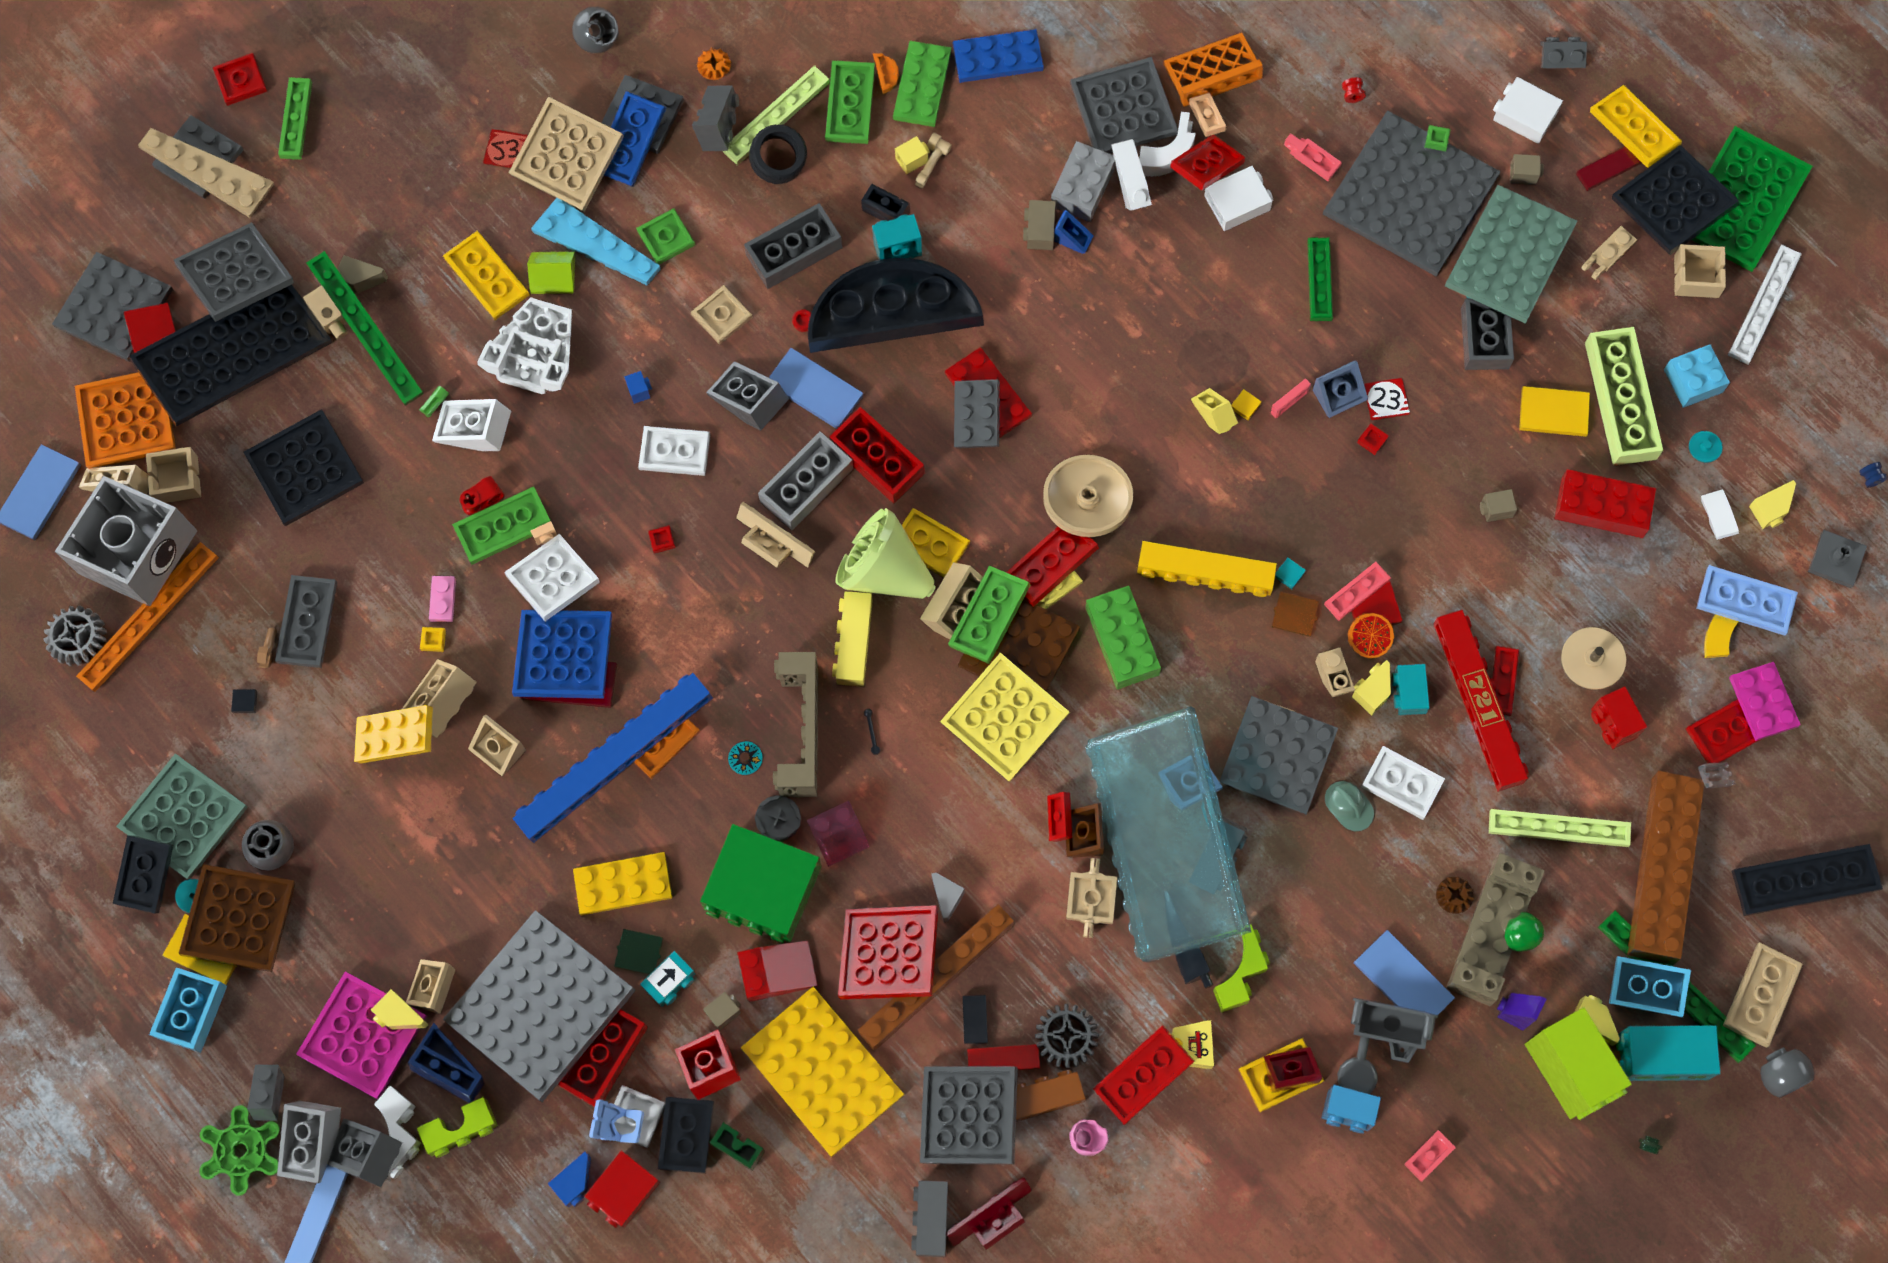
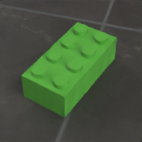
M1126 586L1086 600V611L1116 689L1118 690L1159 676L1161 667L1130 587Z

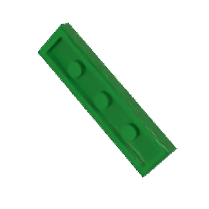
M1308 238L1310 321H1332L1330 238Z

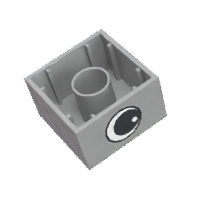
M103 476L55 552L78 574L151 606L197 530L176 507Z

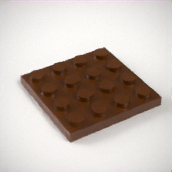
M1023 599L990 664L999 653H1002L1047 692L1076 638L1080 626L1038 605L1033 607L1028 601ZM964 653L958 663V667L979 677L990 664Z
M203 864L178 954L184 957L272 972L296 884L295 881Z

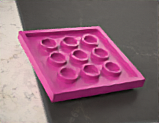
M344 972L296 1055L372 1097L379 1099L420 1028L392 1030L387 1025L382 1028L373 1019L376 1015L371 1009L386 993ZM412 1008L424 1020L427 1018L425 1014Z

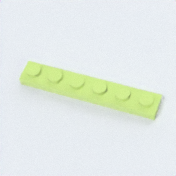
M813 66L732 139V142H729L728 151H723V153L738 166L749 156L752 141L760 130L775 124H785L830 83L829 78L817 67Z
M1491 809L1489 812L1488 834L1629 847L1631 841V822Z

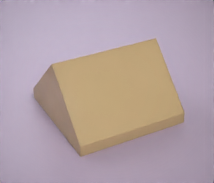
M487 715L483 716L468 747V750L501 776H504L526 751L519 740Z
M421 959L406 1003L409 1006L441 1014L455 969L445 962Z

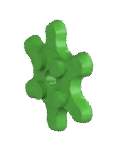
M239 1105L231 1111V1124L227 1129L219 1130L211 1125L202 1128L200 1138L203 1142L212 1146L214 1153L212 1158L203 1163L199 1170L200 1176L206 1180L214 1178L219 1173L229 1175L231 1179V1192L237 1196L244 1195L249 1187L248 1178L252 1172L262 1171L266 1175L277 1173L278 1160L267 1154L266 1145L270 1140L276 1138L280 1132L279 1125L274 1121L266 1122L258 1128L252 1127L249 1123L248 1109L245 1106ZM240 1144H244L247 1151L244 1156L239 1158L235 1155V1148Z

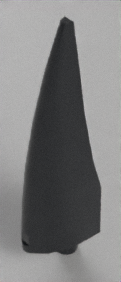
M1167 890L1165 891L1168 928L1181 975L1184 978L1185 984L1201 980L1205 989L1214 985L1210 978V975H1212L1202 951L1182 923Z

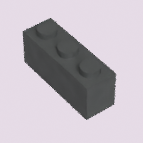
M919 1181V1186L914 1187L913 1201H918V1211H913L912 1226H917V1236H912L911 1249L916 1251V1256L945 1257L948 1182Z

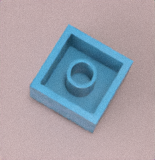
M1333 1085L1327 1092L1322 1119L1327 1120L1326 1123L1329 1125L1340 1127L1343 1124L1350 1126V1130L1353 1132L1364 1133V1131H1369L1375 1125L1381 1098Z

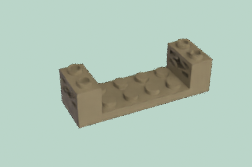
M779 652V660H774L776 680H780L782 687L802 686L803 701H806V704H802L801 713L803 723H806V726H801V739L803 740V745H805V748H801V762L803 764H777V771H773V785H775V790H778L780 796L817 797L818 662L816 652Z
M1499 853L1493 860L1446 989L1488 1006L1493 1005L1497 1001L1505 980L1502 976L1512 952L1504 937L1506 927L1510 919L1516 918L1521 912L1527 911L1531 897L1538 890L1544 870Z

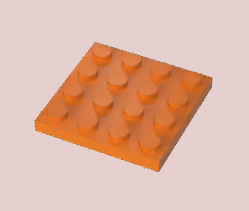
M139 372L75 386L85 463L88 469L145 458L147 453L176 449L172 420Z

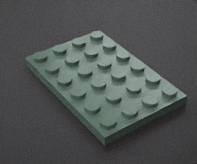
M1497 185L1455 264L1445 287L1526 324L1577 220Z

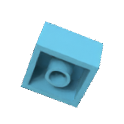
M1711 345L1670 359L1664 368L1683 408L1723 393L1730 383Z

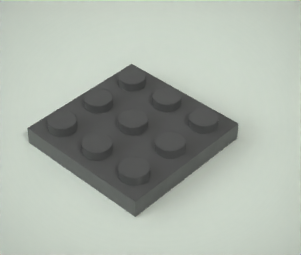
M625 75L602 120V124L611 128L626 91L666 107L649 148V151L658 154L684 102V97Z
M192 115L189 116L173 136L177 140L232 164L243 152L242 146ZM158 159L153 161L152 165L155 169L204 199L209 195L208 191Z

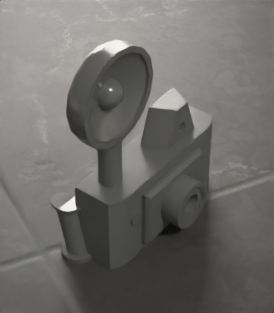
M1353 998L1355 1003L1351 1024L1355 1025L1354 1035H1359L1360 1041L1357 1057L1347 1059L1339 1068L1337 1073L1339 1086L1370 1094L1378 1082V1073L1375 1066L1366 1059L1370 1038L1389 1042L1392 1059L1409 1063L1416 1049H1425L1426 1041L1432 1040L1435 1019L1439 1015L1361 998Z

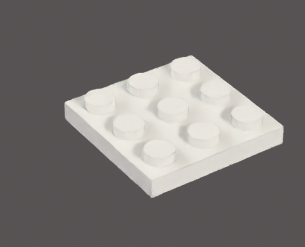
M560 534L505 572L506 577L544 621H547L600 583L599 578Z

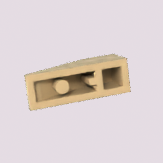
M137 465L86 468L79 488L82 490L93 492L102 477L105 476L147 495L149 492V475Z

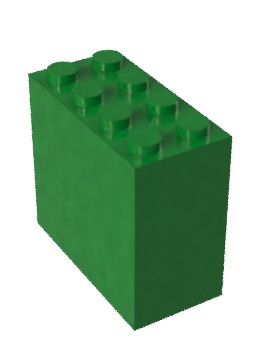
M732 824L700 903L704 908L703 910L706 911V915L712 918L719 919L721 916L728 920L727 923L739 928L741 925L750 928L749 931L756 935L762 936L765 933L771 936V940L777 943H791L821 870L820 858Z

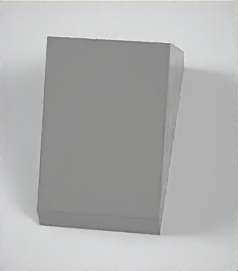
M932 873V881L943 922H948L965 894V889L938 873Z

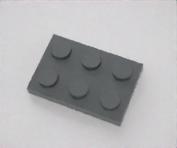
M998 379L955 381L954 447H999L1000 381Z

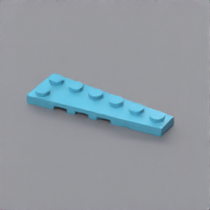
M559 198L553 201L531 228L533 233L554 243H560L566 246L567 249L574 252L577 251L591 260L599 261L605 264L606 267L617 270L621 274L647 286L661 270L658 264Z

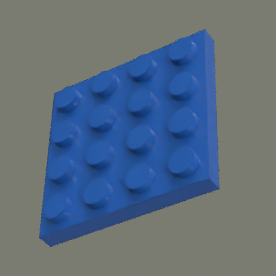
M521 610L512 689L513 696L604 698L612 624L611 611H559L547 621H544L536 610Z

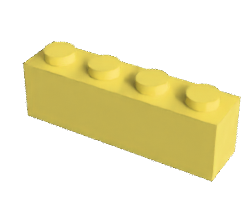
M845 591L844 599L840 598L839 612H843L842 620L837 622V634H840V642H835L834 652L835 655H838L837 664L833 663L832 677H836L837 685L864 687L873 601L872 593Z

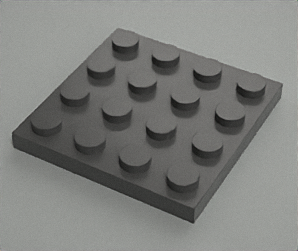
M1152 57L1070 80L1071 88L1093 148L1110 154L1113 153L1111 144L1133 139L1135 146H1139L1178 134L1175 120Z
M252 222L174 259L175 266L215 322L294 283L292 276Z
M96 252L52 325L63 332L130 362L129 356L134 354L124 311L164 304L172 293L173 288L162 281Z
M1251 696L1219 782L1307 815L1338 728Z
M1015 1066L924 1067L920 1163L1014 1165L1018 1068Z

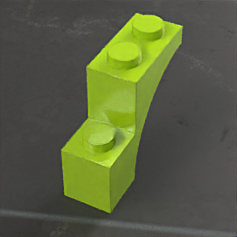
M1251 924L1242 927L1240 931L1243 939V957L1238 970L1231 978L1216 986L1213 990L1221 1013L1248 1004L1250 1001L1249 996H1252L1248 983H1243V980L1265 973L1268 969L1267 965L1270 964L1267 953L1265 951L1262 952L1259 943H1261L1259 932L1257 929L1253 930Z

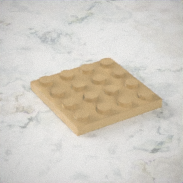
M548 97L509 174L585 212L624 135Z

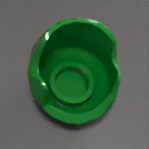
M1521 912L1519 916L1509 920L1504 937L1507 945L1514 951H1529L1539 946L1543 941L1544 927L1541 921L1528 912Z

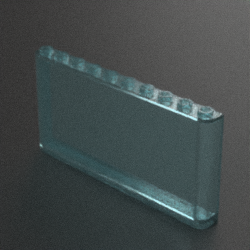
M1190 706L1089 739L1088 745H1086V752L1089 758H1091L1093 765L1091 773L1098 786L1096 794L1103 807L1102 819L1108 827L1107 840L1114 852L1112 861L1118 869L1119 877L1117 881L1119 888L1124 894L1123 906L1129 915L1130 922L1128 927L1131 935L1134 936L1136 944L1134 945V952L1136 957L1140 958L1143 962H1151L1251 933L1195 708Z

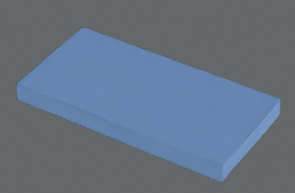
M792 348L789 349L769 376L770 379L779 382L790 400L836 429L845 422L863 397L861 391Z
M40 445L1 508L0 524L36 540L81 464L48 447Z
M1388 930L1354 962L1395 1006L1438 1015L1455 998Z

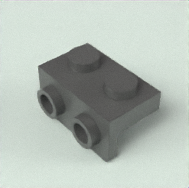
M1546 37V41H1540V46H1542L1541 68H1586L1587 42L1581 41V37H1568V41H1559V37Z

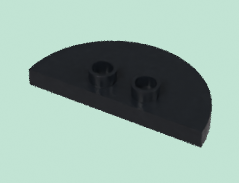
M888 258L855 267L841 275L824 290L810 315L808 343L810 353L984 326V318L979 301L971 288L948 269L919 259Z

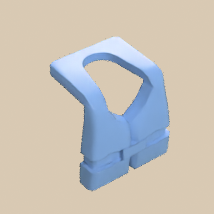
M598 1099L595 1104L593 1114L595 1119L592 1120L590 1138L638 1143L644 1112L641 1110L624 1109ZM625 1116L636 1121V1128L632 1133L620 1135L615 1128L614 1122L620 1117Z

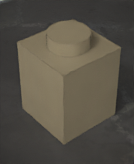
M1514 154L1510 163V183L1536 185L1539 177L1543 176L1544 165L1540 164V156Z
M1512 489L1485 494L1482 502H1480V511L1482 515H1485L1487 522L1514 517L1517 508Z
M724 992L707 1005L703 1011L720 1031L741 1014L738 1008L741 1006V1003L733 994L728 996Z

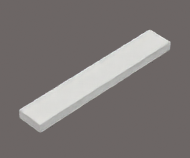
M1784 245L1779 247L1728 356L1745 364L1750 363L1801 253Z

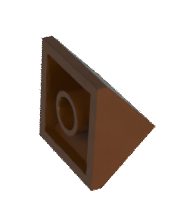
M1101 803L1071 810L1072 838L1066 839L1067 857L1103 856L1104 841Z

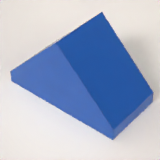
M1064 210L1055 227L1054 242L1085 254L1094 235L1067 210Z

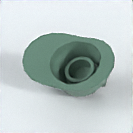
M1339 781L1330 785L1326 790L1324 798L1327 808L1346 829L1362 831L1369 827L1374 818V810L1370 801L1358 787L1350 782Z

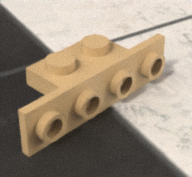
M744 502L741 503L737 519L751 528L743 537L742 544L775 567H778L789 556H792L807 568L811 565L815 553L813 549L776 525L772 520L760 514L753 507Z

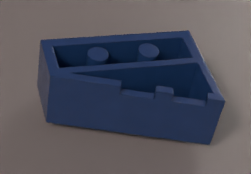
M433 1023L408 1062L410 1070L471 1103L484 1085L483 1078L455 1048L453 1043L439 1030L437 1025Z

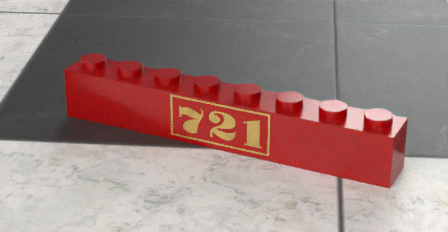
M1462 609L1437 617L1433 625L1497 792L1524 784L1528 779V768L1525 763L1521 762L1519 757V745L1512 739L1511 724L1508 720H1505L1502 713L1504 712L1502 701L1497 699L1495 695V683L1492 678L1488 677L1486 671L1488 670L1487 662L1484 657L1480 656L1478 651L1480 648L1477 637L1471 633L1470 628L1472 625L1468 615L1465 616Z

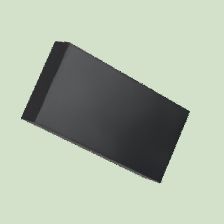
M986 995L962 996L964 1044H988Z

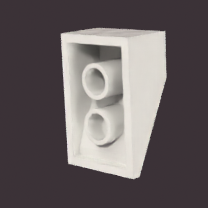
M496 399L443 401L432 441L478 451H500L511 410Z

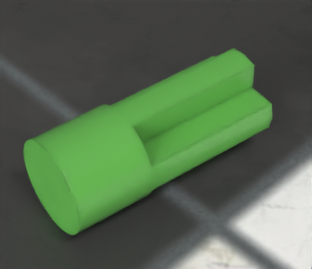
M438 386L419 410L425 416L430 417L449 393L441 386Z

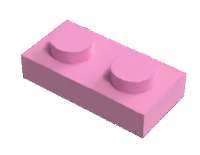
M432 576L429 620L431 622H453L455 576Z

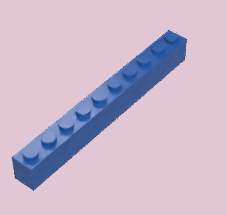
M694 673L690 676H683L675 688L663 692L660 700L655 704L647 705L642 710V714L636 719L632 718L627 721L624 729L619 733L611 734L606 739V743L600 748L596 747L591 750L588 758L583 762L575 763L570 768V772L564 777L560 776L552 782V787L547 791L539 792L533 798L534 801L528 806L524 805L519 808L515 813L516 816L512 819L528 839L535 843L634 763L635 760L639 759L645 752L649 751L712 700V695Z

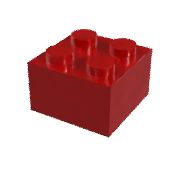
M1625 686L1600 697L1591 708L1592 719L1595 724H1599L1603 731L1602 737L1607 745L1610 744L1612 750L1637 739L1647 728Z
M718 1029L675 1049L689 1089L698 1100L741 1080L727 1041Z

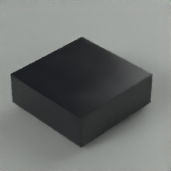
M233 689L231 712L256 713L257 690Z

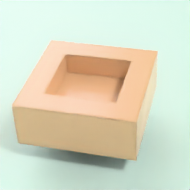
M551 521L531 530L537 545L545 544L557 536Z

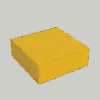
M1243 389L1231 406L1233 411L1249 420L1262 401Z
M422 627L420 650L444 652L446 629Z

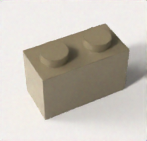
M1029 200V208H1025L1024 221H1028V228L1023 229V241H1027V249L1053 250L1055 201Z

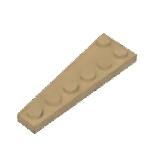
M150 128L138 145L143 151L251 218L274 185L273 181L152 128Z

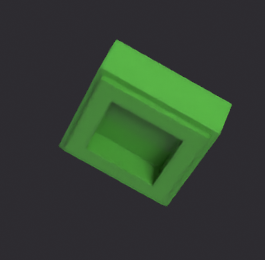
M1429 125L1425 148L1446 152L1451 129Z

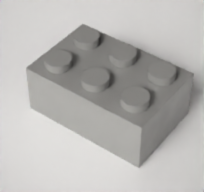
M1076 141L1051 195V201H1055V209L1063 212L1067 210L1071 215L1091 222L1116 165L1114 155Z

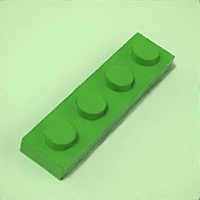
M289 78L278 152L280 159H302L312 81L309 78Z

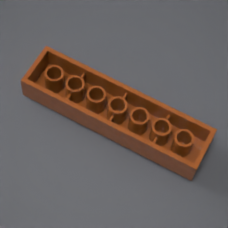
M1658 771L1652 777L1628 956L1675 965L1681 960L1705 780Z

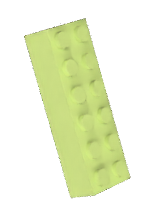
M1634 327L1590 333L1585 346L1613 466L1657 460L1663 452V447Z

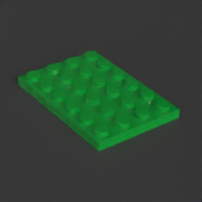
M1735 126L1709 172L1739 200V205L1693 238L1692 241L1701 246L1725 247L1726 259L1753 272L1813 166Z

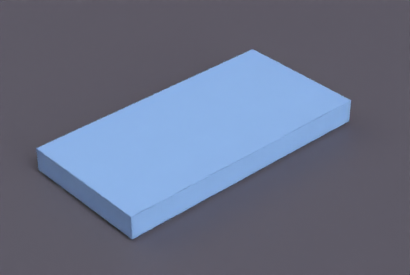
M1709 565L1705 573L1696 608L1786 635L1798 592Z

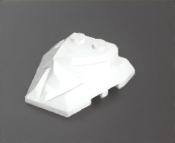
M530 298L513 315V320L507 327L503 326L499 330L500 334L493 341L489 340L485 344L477 362L478 365L488 373L495 374L497 380L502 383L539 394H545L547 390H561L569 373L572 310Z

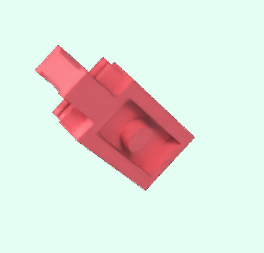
M1290 134L1285 140L1284 146L1291 150L1290 154L1326 181H1329L1342 165L1341 161L1308 138L1298 139L1293 134Z

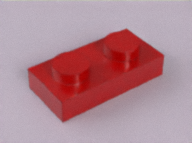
M1060 792L1048 795L1049 841L1058 842L1071 839L1070 793Z

